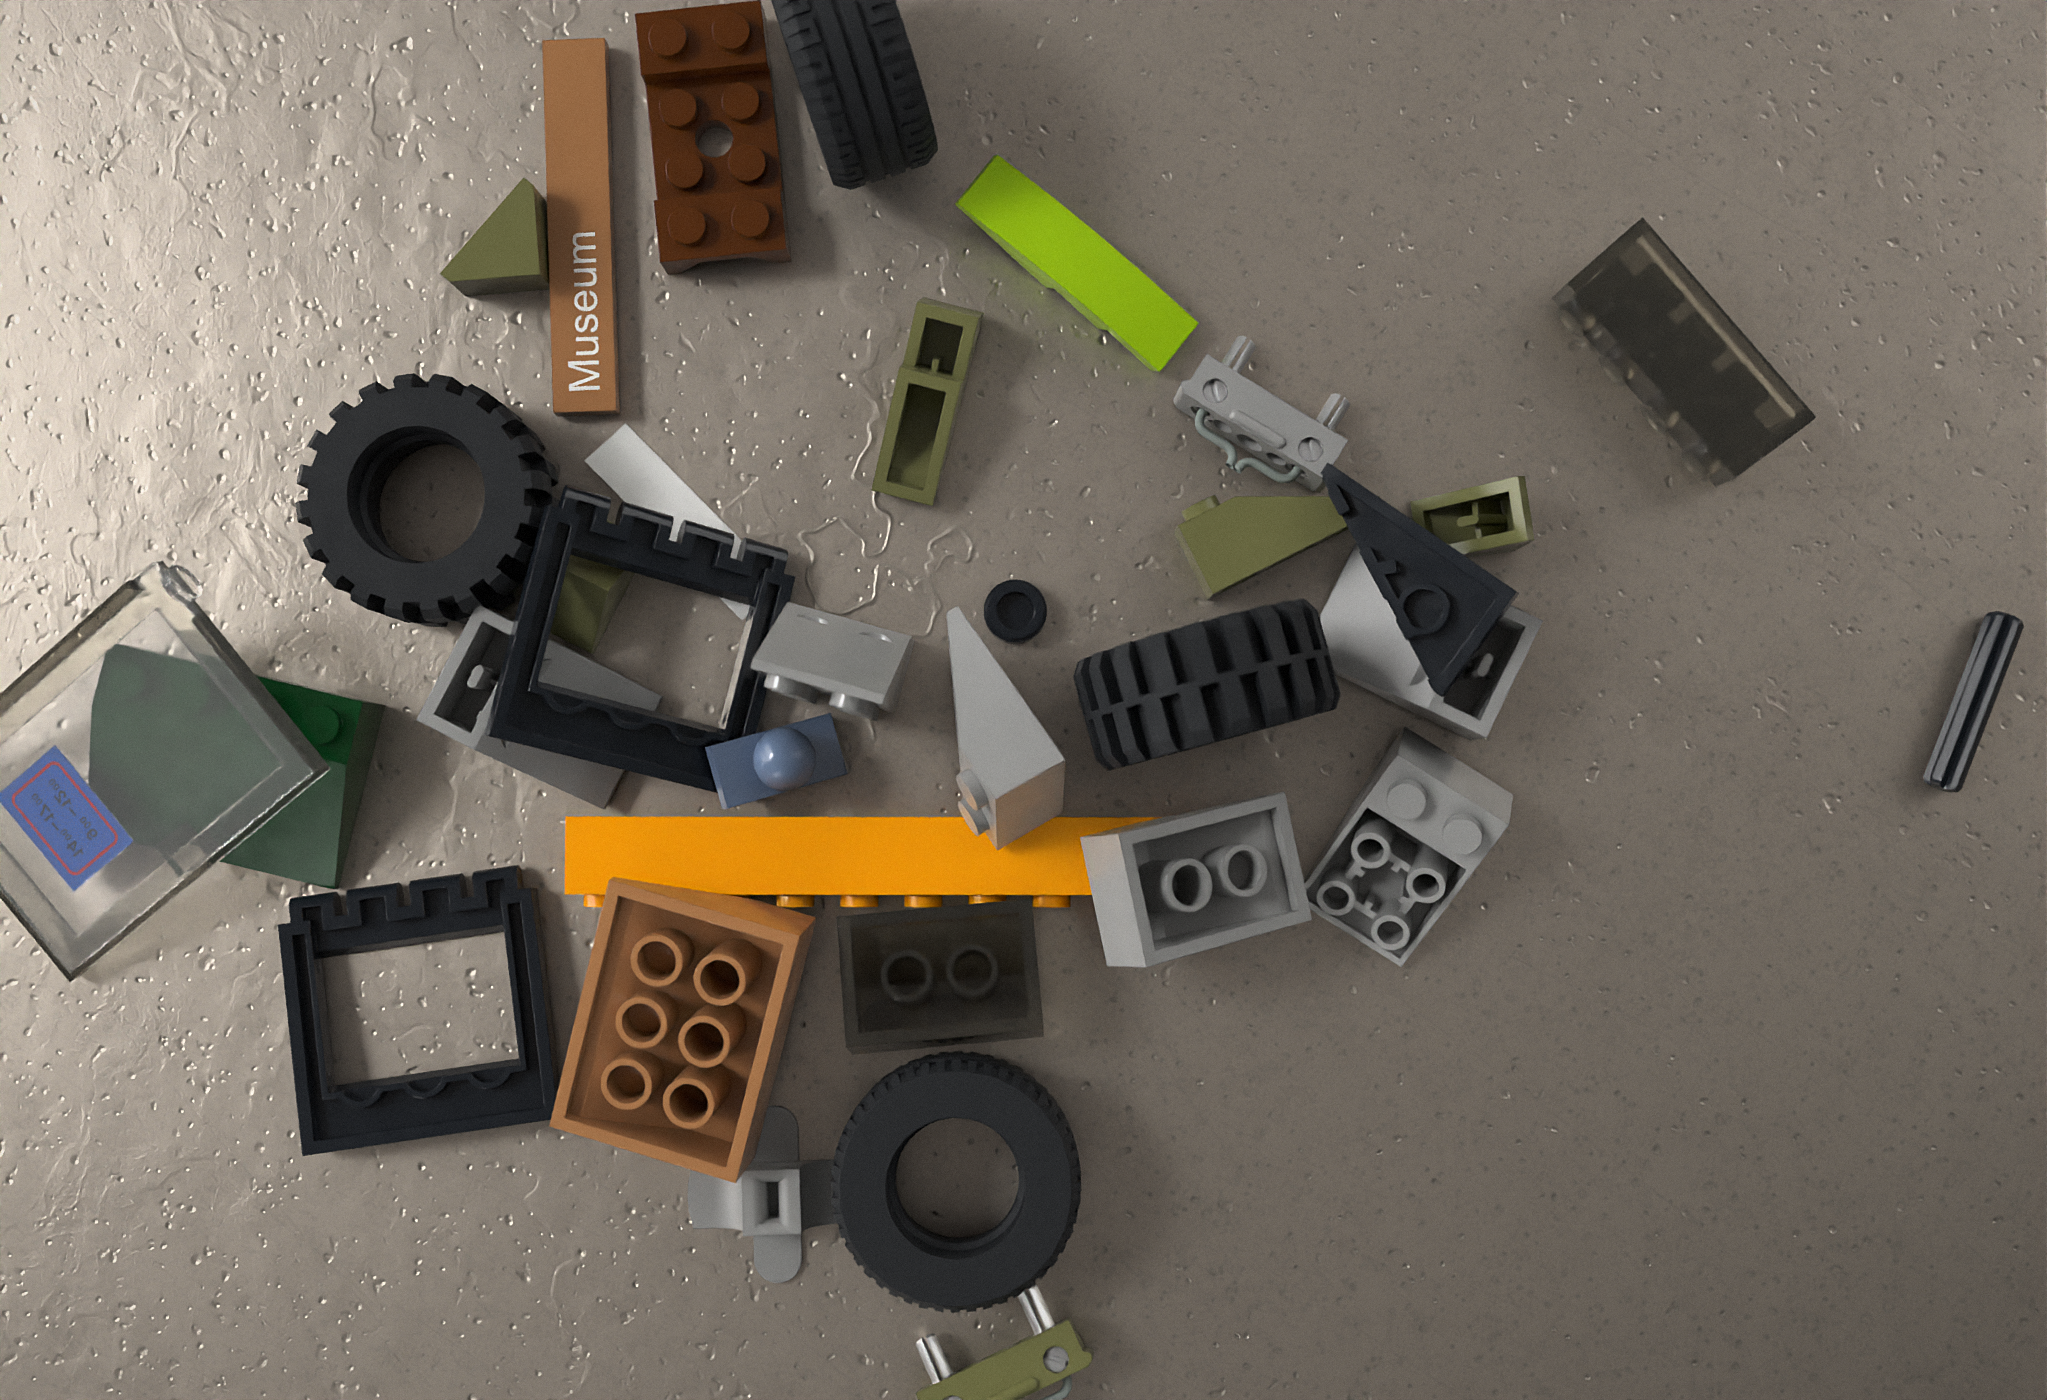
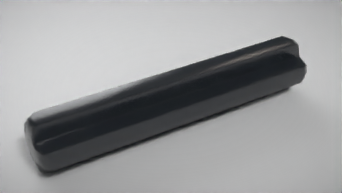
M1995 611L1989 612L1984 617L1923 776L1924 782L1933 788L1945 792H1959L1964 785L2024 628L2023 621L2014 615Z

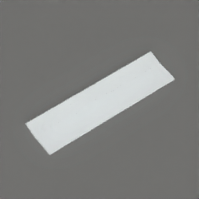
M626 423L584 460L625 502L673 516V526L669 540L676 542L681 523L685 519L734 534V544L730 558H737L742 540ZM719 597L741 620L747 617L749 605Z

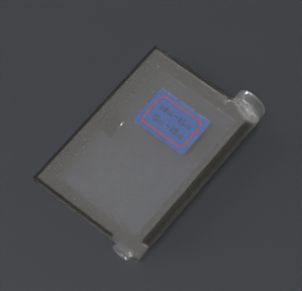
M163 561L155 562L135 579L126 581L0 693V898L69 982L83 975L331 770L316 749L195 600L202 595L201 584L189 570L180 565H172L168 568Z

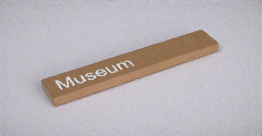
M605 38L542 40L553 413L557 417L620 414L609 45Z

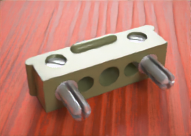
M1034 1285L1028 1290L1045 1329H1043L1026 1290H1023L1018 1298L1034 1334L962 1369L952 1372L936 1334L926 1335L927 1342L943 1378L924 1337H921L916 1342V1347L932 1383L920 1388L915 1394L918 1400H1020L1062 1379L1061 1389L1041 1400H1063L1072 1389L1071 1375L1090 1366L1094 1357V1350L1084 1346L1071 1316L1054 1323L1038 1286Z

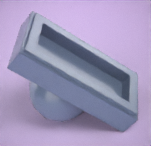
M831 713L705 747L722 809L732 808L847 774Z

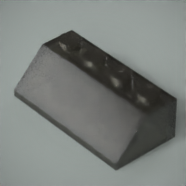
M1643 217L1552 297L1559 306L1557 313L1564 326L1575 336L1580 338L1585 336L1600 353L1598 360L1604 372L1617 384L1622 386L1626 384L1642 402L1640 410L1648 423L1661 433L1668 432L1684 450L1681 453V457L1687 468L1702 481L1710 480L1715 487L1738 477L1816 418L1813 412Z

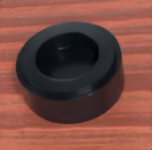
M1017 579L1004 581L995 586L985 600V623L992 635L1002 642L1008 644L1026 643L1034 639L1041 632L1046 622L1047 606L1042 593L1029 582Z

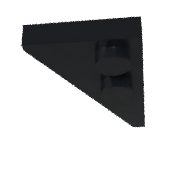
M1327 463L1321 474L1328 489L1329 497L1337 512L1347 524L1360 549L1359 553L1383 598L1388 601L1403 636L1409 641L1429 678L1427 681L1432 690L1439 696L1445 697L1519 593L1335 466Z

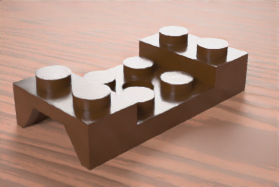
M761 0L635 13L640 71L646 86L657 200H654V210L661 265L667 274L671 275L680 274L700 262L753 257L778 263L792 262L767 18ZM712 128H723L733 136L730 149L719 157H709L699 151V141L702 135Z

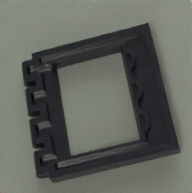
M565 485L558 508L548 505L543 510L484 735L718 793L705 747L752 735L757 731L767 688L764 687L766 676L750 667L759 647L786 603L790 601L796 577L784 573L788 550L745 537L740 544L737 558L733 559L730 556L734 544V534L685 519L681 523L676 542L669 540L673 526V516L624 501L620 504L615 523L612 524L607 522L611 506L610 497ZM570 555L750 606L719 728L538 681Z
M519 865L474 871L472 875L474 896L470 897L467 894L465 877L462 873L411 880L409 883L411 905L405 906L404 892L399 882L347 890V915L342 914L341 899L336 891L290 899V923L279 924L278 932L302 1156L551 1120L560 1078L537 888L524 889L522 871ZM504 932L518 1059L335 1085L322 958Z

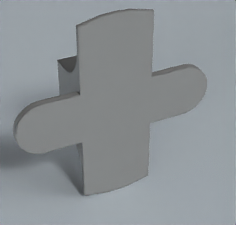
M777 1105L768 1106L755 1158L736 1183L691 1170L688 1182V1208L693 1229H738L743 1231V1236H753L754 1263L758 1273L764 1279L773 1283L786 1282L798 1273L802 1264V1232L816 1226L838 1224L834 1218L835 1208L832 1207L830 1181L832 1179L831 1171L834 1159L800 1161L799 1127L796 1117L785 1107Z

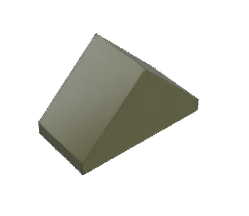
M523 178L440 273L463 295L477 296L549 290L547 202L535 186L526 178Z
M1525 476L1511 477L1410 502L1413 521L1467 558L1516 551L1535 540Z
M570 555L550 633L594 654L635 573Z

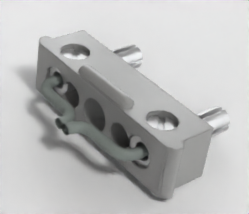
M1238 336L1222 362L1206 354L1191 380H1183L1173 399L1176 408L1195 419V427L1199 434L1227 452L1228 460L1226 466L1237 473H1242L1245 468L1252 467L1279 483L1297 481L1313 492L1323 491L1326 485L1322 479L1321 471L1327 463L1334 465L1348 442L1347 439L1334 431L1349 408V401L1344 398L1328 425L1324 426V422L1341 395L1337 393L1331 394L1318 417L1314 420L1242 376L1240 373L1256 348L1252 340L1249 341L1232 369L1229 366L1247 337ZM1207 427L1219 433L1220 435L1232 441L1233 443L1245 449L1246 451L1250 452L1251 454L1263 460L1264 462L1268 463L1272 467L1255 458H1244L1237 463L1238 458L1235 447L1229 441L1214 433L1213 431L1209 430Z

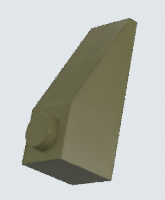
M1213 495L1181 512L1185 522L1177 526L1174 535L1207 600L1349 528L1343 517L1337 512L1329 496H1235L1220 504L1216 495Z

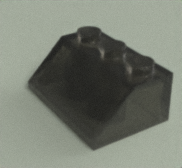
M1032 898L837 916L846 1048L853 1055L1044 1037Z

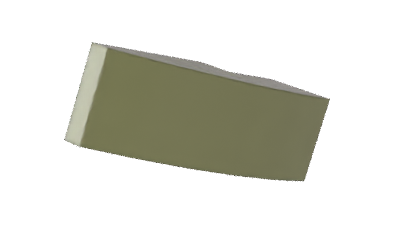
M925 297L917 301L903 364L898 370L872 491L930 506L934 505L964 396L984 315L983 312Z

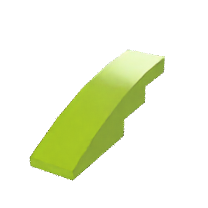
M998 154L990 159L956 201L955 205L1042 285L1046 288H1054L1095 327L1107 330L1151 371L1160 372L1199 324L1105 239Z

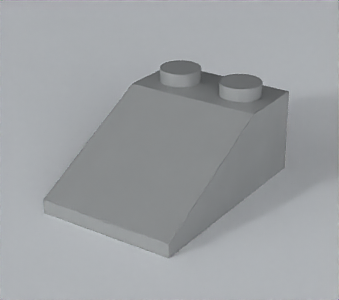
M957 606L947 612V627L960 774L956 775V780L963 796V800L958 802V807L971 831L976 836L985 832L998 851L1063 812L1065 758Z
M1285 792L1147 820L1080 837L1107 966L1150 967L1312 920Z

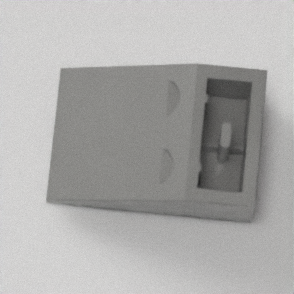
M1355 543L1319 616L1335 674L1469 740L1487 738L1543 620L1511 605L1447 695L1441 697L1432 690L1427 680L1429 678L1409 641L1403 636L1396 622V616L1388 601L1383 598L1359 553L1360 549L1357 543Z
M787 602L753 657L750 668L766 676L764 687L772 689V691L778 692L781 695L816 704L818 694H826L831 696L829 705L834 706L836 709L877 721L880 710L895 714L915 640L912 636Z
M481 605L476 607L416 720L486 756L605 810L625 770L484 735L514 620ZM550 638L548 639L538 681L656 712L663 696Z
M1404 727L1368 777L1306 876L1304 884L1310 910L1402 967L1509 826L1513 794L1409 728Z

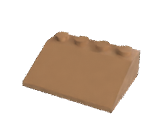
M618 877L610 878L549 1126L736 1183L756 1155L817 918L755 899Z

